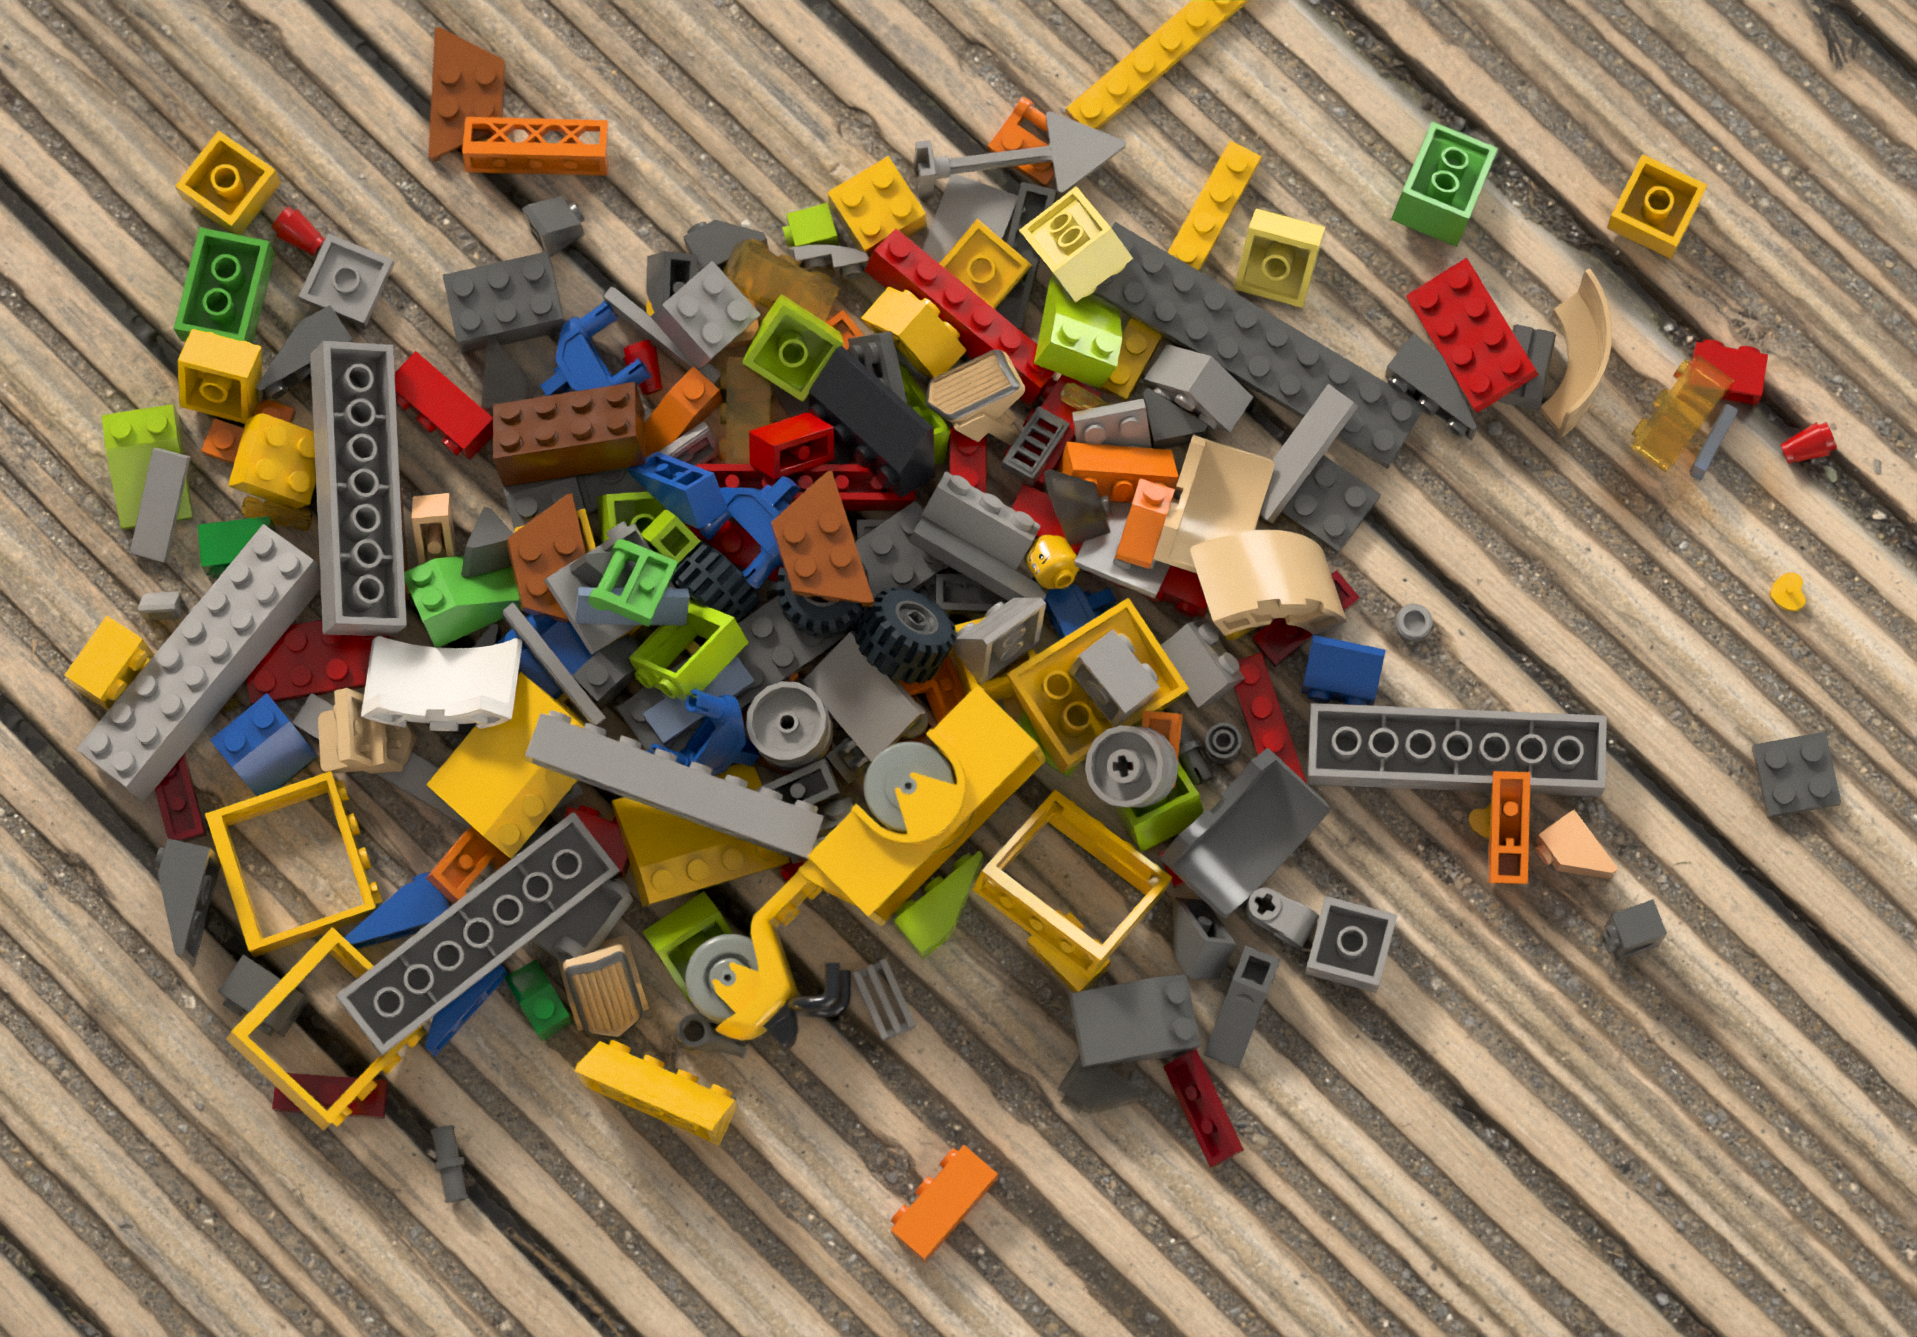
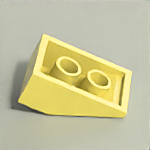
M1077 187L1019 230L1075 303L1081 298L1091 295L1098 285L1111 275L1121 272L1126 264L1134 259L1112 228Z

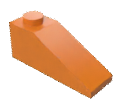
M694 366L673 386L645 422V457L650 456L656 451H661L700 424L722 402L720 389Z
M1493 771L1487 884H1528L1530 772Z

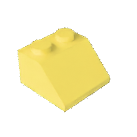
M1255 209L1248 228L1234 290L1303 308L1325 227Z

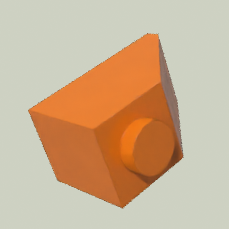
M1139 480L1115 559L1150 569L1175 489L1147 480Z

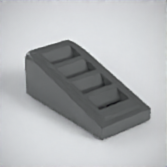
M1038 406L1002 461V469L1034 486L1070 427V423ZM1040 419L1058 428L1055 434L1037 425ZM1034 431L1050 441L1045 445L1031 437V434ZM1028 443L1042 451L1041 455L1038 456L1024 448L1025 444ZM1019 454L1035 462L1033 467L1018 460Z

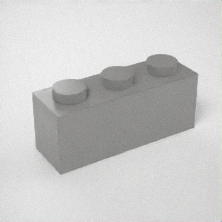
M948 472L944 473L918 519L920 521L922 516L928 518L1014 570H1017L1041 527L1028 514L1011 509L1004 505L998 497L989 493H983L971 486L963 477L951 475Z

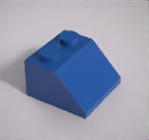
M529 614L525 617L571 675L594 655H591L571 622L568 621L566 624L555 621L547 615L537 616ZM511 629L496 644L504 643L514 638H520L514 632V630ZM522 642L518 673L521 671L555 700L563 694L562 690Z
M1313 635L1301 693L1307 694L1309 700L1319 703H1329L1330 699L1342 701L1344 705L1374 706L1386 650Z
M265 694L210 739L215 748L255 796L280 789L319 757L268 694Z

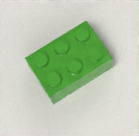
M199 227L173 328L180 341L186 342L191 330L195 329L253 344L275 258V252L269 241Z

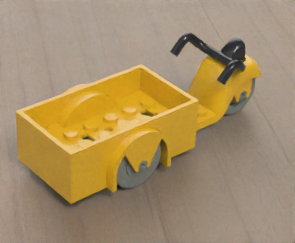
M978 685L933 730L930 729L926 733L939 747V752L922 743L903 742L886 748L870 764L864 783L865 798L873 815L888 830L879 826L855 804L851 808L852 811L808 855L809 859L798 869V872L754 915L751 924L752 939L737 934L719 935L704 942L694 952L686 970L687 993L691 1002L701 1014L715 1022L721 1023L716 1029L717 1032L728 1038L744 1041L754 1039L768 1030L790 1051L796 1043L799 1032L797 1015L803 1017H835L843 1013L849 1006L851 998V970H840V963H825L824 993L821 996L798 997V991L777 927L780 924H783L785 927L790 924L801 912L797 907L807 897L813 900L822 891L859 907L870 919L882 927L895 914L897 909L907 902L1047 761L1040 746ZM945 758L952 764L951 767H950V765L948 764V762L945 760Z

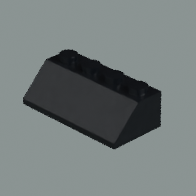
M843 346L837 348L809 390L810 408L808 412L833 426L835 443L840 447H845L854 455L861 467H867L876 475L883 487L890 488L902 498L935 478L934 427Z

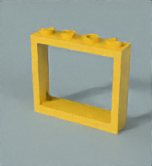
M332 771L205 814L248 950L254 957L327 933L332 927L336 930L365 920L378 908L377 904L383 902L377 882L370 883L366 872L367 869L372 868L366 848L359 849L355 835L361 834L354 813L348 815L344 801L350 800L343 779L337 781ZM328 793L364 904L263 938L228 826Z
M1055 789L981 870L972 890L1091 979L1160 900L1173 877L1159 867L1160 865L1153 863L1138 852L1132 844L1122 840L1106 828L1101 821L1094 819L1078 807L1073 800L1070 801ZM1047 822L1145 894L1144 898L1102 946L1003 872Z
M333 927L226 1038L237 1051L323 1131L331 1123L338 1127L352 1112L347 1106L357 1096L363 1101L377 1086L372 1079L381 1070L388 1074L402 1060L397 1053L406 1044L413 1048L426 1034L422 1029L425 1025L424 1023L382 1057L379 1056L328 1111L249 1038L254 1030L328 954H331L356 979L373 967Z

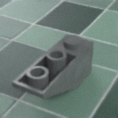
M331 305L301 320L256 386V400L259 404L267 399L269 401L279 399L288 391L287 388L298 382L305 384L311 381L310 354L322 341L353 342V339Z
M1412 334L1388 364L1385 372V377L1388 378L1387 383L1403 394L1408 393L1416 399L1417 405L1425 407L1423 412L1430 416L1436 414L1446 421L1445 426L1458 437L1466 436L1472 440L1475 436L1477 425L1442 354L1415 334Z
M1245 946L1204 1056L1239 1069L1278 970L1280 959Z

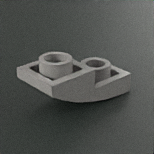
M835 245L793 247L797 271L805 270L806 273L821 272L826 269V266L833 265L835 278L843 277L845 280H852L864 275L869 262L867 253L848 247Z

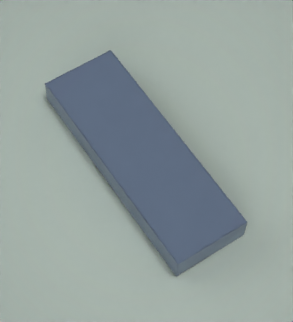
M578 587L575 608L576 624L644 625L612 611H601L593 608L587 599L595 587ZM613 588L611 593L621 596L624 588ZM667 588L650 625H686L689 605L688 589Z
M736 656L702 692L716 697L724 694L736 697L754 685L755 680ZM668 696L643 713V717L664 746L703 720L706 716L688 712L685 707L686 701L677 697L671 699Z

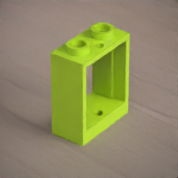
M689 599L686 625H660L629 657V660L636 670V679L648 689L652 687L659 689L671 699L677 697L686 701L688 695L697 698L690 691L698 689L702 692L749 642L734 617L708 606L703 607L696 601ZM697 635L708 639L676 673L666 669Z

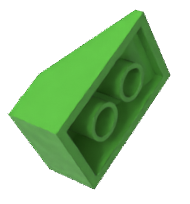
M1432 121L1391 220L1457 247L1498 148Z
M464 556L434 558L404 572V581L435 647L439 648L503 619L502 612L511 603H514L521 610L512 567L472 577L461 576Z

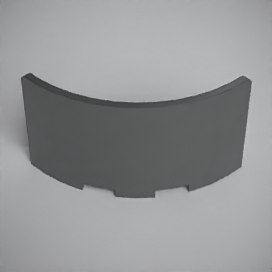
M1269 748L1251 760L1240 775L1221 794L1223 798L1210 811L1207 809L1188 828L1180 833L1160 857V860L1223 918H1227L1241 906L1293 854L1331 810L1330 805Z

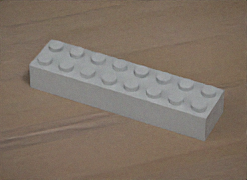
M322 341L310 354L323 634L393 637L407 626L393 345Z
M263 524L76 750L98 770L144 803L321 589L320 566L311 557Z
M1311 703L1308 722L1307 784L1492 792L1493 771L1530 772V794L1601 797L1605 790L1607 716Z
M550 710L549 715L540 714L525 754V761L805 863L809 859L808 855L812 851L824 816L816 814L818 807L797 800L795 805L781 801L783 794L762 787L760 792L746 788L747 781L727 774L724 780L711 775L712 768L696 762H691L689 767L676 763L677 756L664 750L656 749L655 754L640 749L642 746L641 742L625 736H621L619 741L605 737L607 730L586 723L583 729L570 724L571 717L560 712Z
M573 812L336 995V999L382 1057L615 876L620 870Z

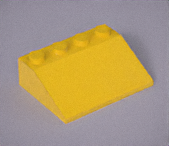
M1129 597L1006 674L1038 738L1061 774L1084 761L1093 741L1105 730L1114 728L1069 672L1078 655L1112 629H1114L1118 636L1123 634L1129 639L1135 649L1133 654L1141 664L1147 663L1154 670L1158 677L1156 683L1160 686L1149 703L1119 726L1138 727L1142 724L1143 710L1161 712L1182 699L1189 690V687Z
M521 671L517 677L512 719L502 724L482 729L475 725L426 784L473 828L510 859L514 857L577 781L574 778L525 761V754L540 714L549 715L550 710L570 716V724L583 729L585 726L581 720Z
M736 764L729 766L725 772L715 776L723 780L727 774L738 777L748 782L746 788L756 792L757 788L762 787L754 765ZM626 797L611 801L643 907L790 863L788 856Z
M611 1040L609 1045L599 1041L577 1064L574 1071L585 1088L720 1146L738 1106L736 1100L731 1098L733 1094L731 1091L712 1084L710 1089L697 1084L698 1077L681 1069L678 1070L677 1074L663 1069L665 1063L652 1056L644 1055L642 1060L630 1055L631 1048L614 1040Z

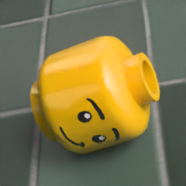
M1043 535L1033 541L1029 547L1026 564L1039 585L1043 588H1066L1073 583L1079 571V567H1076L1074 562L1077 557L1067 540L1061 536Z

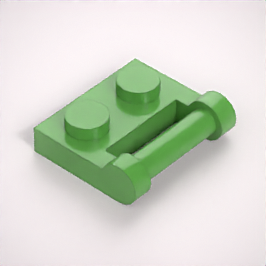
M618 539L611 550L613 557L598 587L591 591L587 599L588 603L597 610H609L649 627L677 569L678 561L630 541ZM626 562H636L621 596L611 593Z

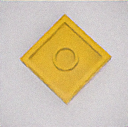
M978 218L939 263L995 310L1033 266Z

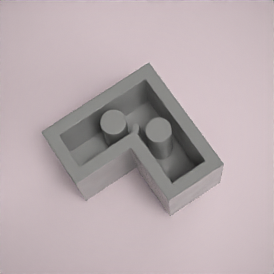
M1168 344L1144 378L1154 389V392L1170 402L1178 403L1186 410L1193 411L1199 420L1208 425L1209 431H1214L1216 428L1231 432L1253 399V396L1212 356Z

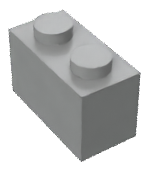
M1204 619L1187 623L1161 645L1189 687L1187 693L1198 708L1214 704L1245 679L1239 670L1240 666L1236 658L1227 653L1219 641V635L1215 628L1206 623Z

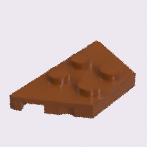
M435 27L428 152L430 162L441 160L440 156L458 148L463 150L465 117L503 118L505 61L440 27ZM473 129L472 141H478L483 138L488 139L494 136V134L488 129Z
M828 471L771 522V529L792 594L805 597L820 596L824 600L835 602L844 600L862 603L861 606L864 607L874 606V599L833 473Z
M572 493L566 494L507 538V547L521 610L537 616L547 615L552 620L566 624L569 619L547 587L544 579L586 554Z

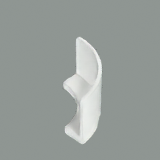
M377 636L372 641L361 717L406 728L407 721L430 724V731H458L459 724L477 723L476 726L482 729L507 722L512 719L522 640L514 638L504 643L477 648H437L414 645Z

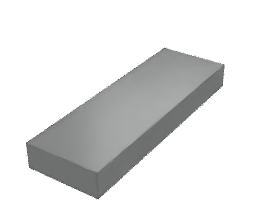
M157 447L153 449L130 553L160 562L168 560L190 456Z

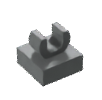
M850 736L846 737L822 758L828 760L835 777L843 787L849 785L872 763Z

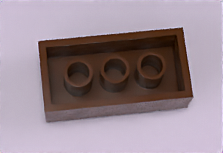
M624 383L493 404V460L503 487L645 465V410L636 383Z

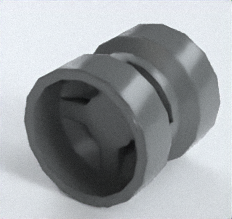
M1222 722L1212 726L1208 730L1205 739L1204 750L1207 758L1212 763L1221 766L1233 763L1240 754L1241 734L1230 723Z

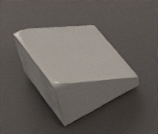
M179 592L146 593L138 605V611L146 621L181 618V595Z

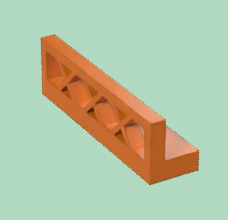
M465 117L462 150L465 172L608 176V120ZM473 129H488L494 134L486 142L472 141ZM514 130H524L530 135L522 142H512L506 137ZM549 131H560L565 136L558 143H548L542 138ZM586 131L600 132L599 144H583L578 137Z

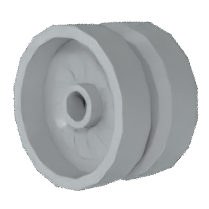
M782 681L767 686L754 697L747 711L746 728L751 742L770 765L783 771H797L821 760L832 744L834 726L827 708L811 688L798 682ZM794 723V726L789 729V724Z
M1121 725L1105 730L1093 741L1087 752L1085 771L1089 786L1098 798L1113 806L1143 808L1157 804L1170 793L1177 780L1178 761L1175 749L1164 735L1152 728ZM1132 762L1134 765L1133 771H1131L1130 765Z

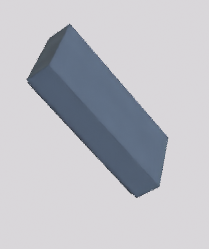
M1729 404L1723 406L1689 471L1691 476L1702 480L1737 414V408Z

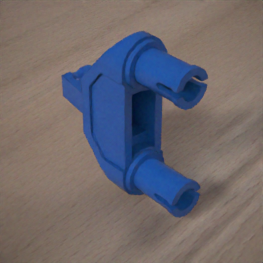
M603 301L601 305L582 318L578 316L572 317L564 323L558 342L555 359L558 366L554 369L555 374L540 385L546 396L635 382L636 386L652 377L650 371H646L648 368L640 358H637L632 364L614 376L610 374L592 343L595 334L618 320V316L613 314L615 311L607 301Z
M782 476L772 487L767 485L762 490L755 488H720L728 511L717 517L714 524L705 528H696L697 530L701 529L699 533L705 538L712 540L714 535L730 517L735 518L761 545L760 554L745 571H742L745 576L744 578H749L747 580L748 583L756 589L761 587L762 583L778 566H783L771 529V522L789 506V503L800 490L799 486L792 479Z
M1033 577L1032 580L1038 583L1035 577ZM1074 584L1063 589H1048L1049 591L1044 599L1046 603L1045 610L1060 639H1063L1116 606L1117 602L1110 588L1091 595L1089 590L1083 592L1081 587Z
M698 689L690 691L697 698L688 695L685 707L688 712L706 717L688 740L686 748L678 752L656 743L650 746L653 750L660 749L676 755V763L687 767L690 766L691 762L713 769L712 776L725 772L732 762L753 766L760 756L759 752L756 751V747L745 735L743 718L737 699L727 694L716 697L701 692ZM647 750V752L655 754V751Z

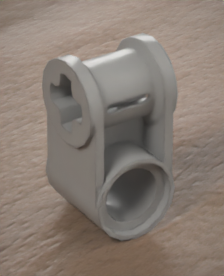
M1270 888L1255 890L1246 905V914L1250 921L1273 933L1285 943L1299 949L1303 948L1319 918V915L1309 907L1290 900ZM1267 899L1270 902L1268 908L1273 912L1266 910L1264 914L1258 913L1259 906L1257 903Z

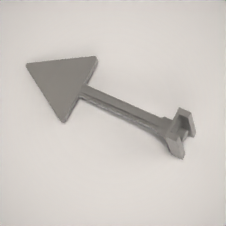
M1050 111L1046 113L1045 117L1049 146L957 158H948V156L934 158L930 140L919 141L915 145L913 162L914 172H919L918 199L933 197L935 179L949 178L951 174L1044 162L1053 163L1057 192L1062 195L1126 147V141Z

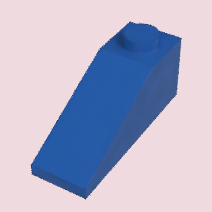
M657 451L646 457L645 465L628 468L630 475L667 510L686 524L696 528H705L714 524L717 517L728 511L715 474Z
M430 872L419 874L413 877L412 883L401 887L344 938L358 950L416 934L450 908L451 902L426 879Z
M501 964L433 1016L425 1048L432 1056L435 1057L503 982L504 977L509 975Z

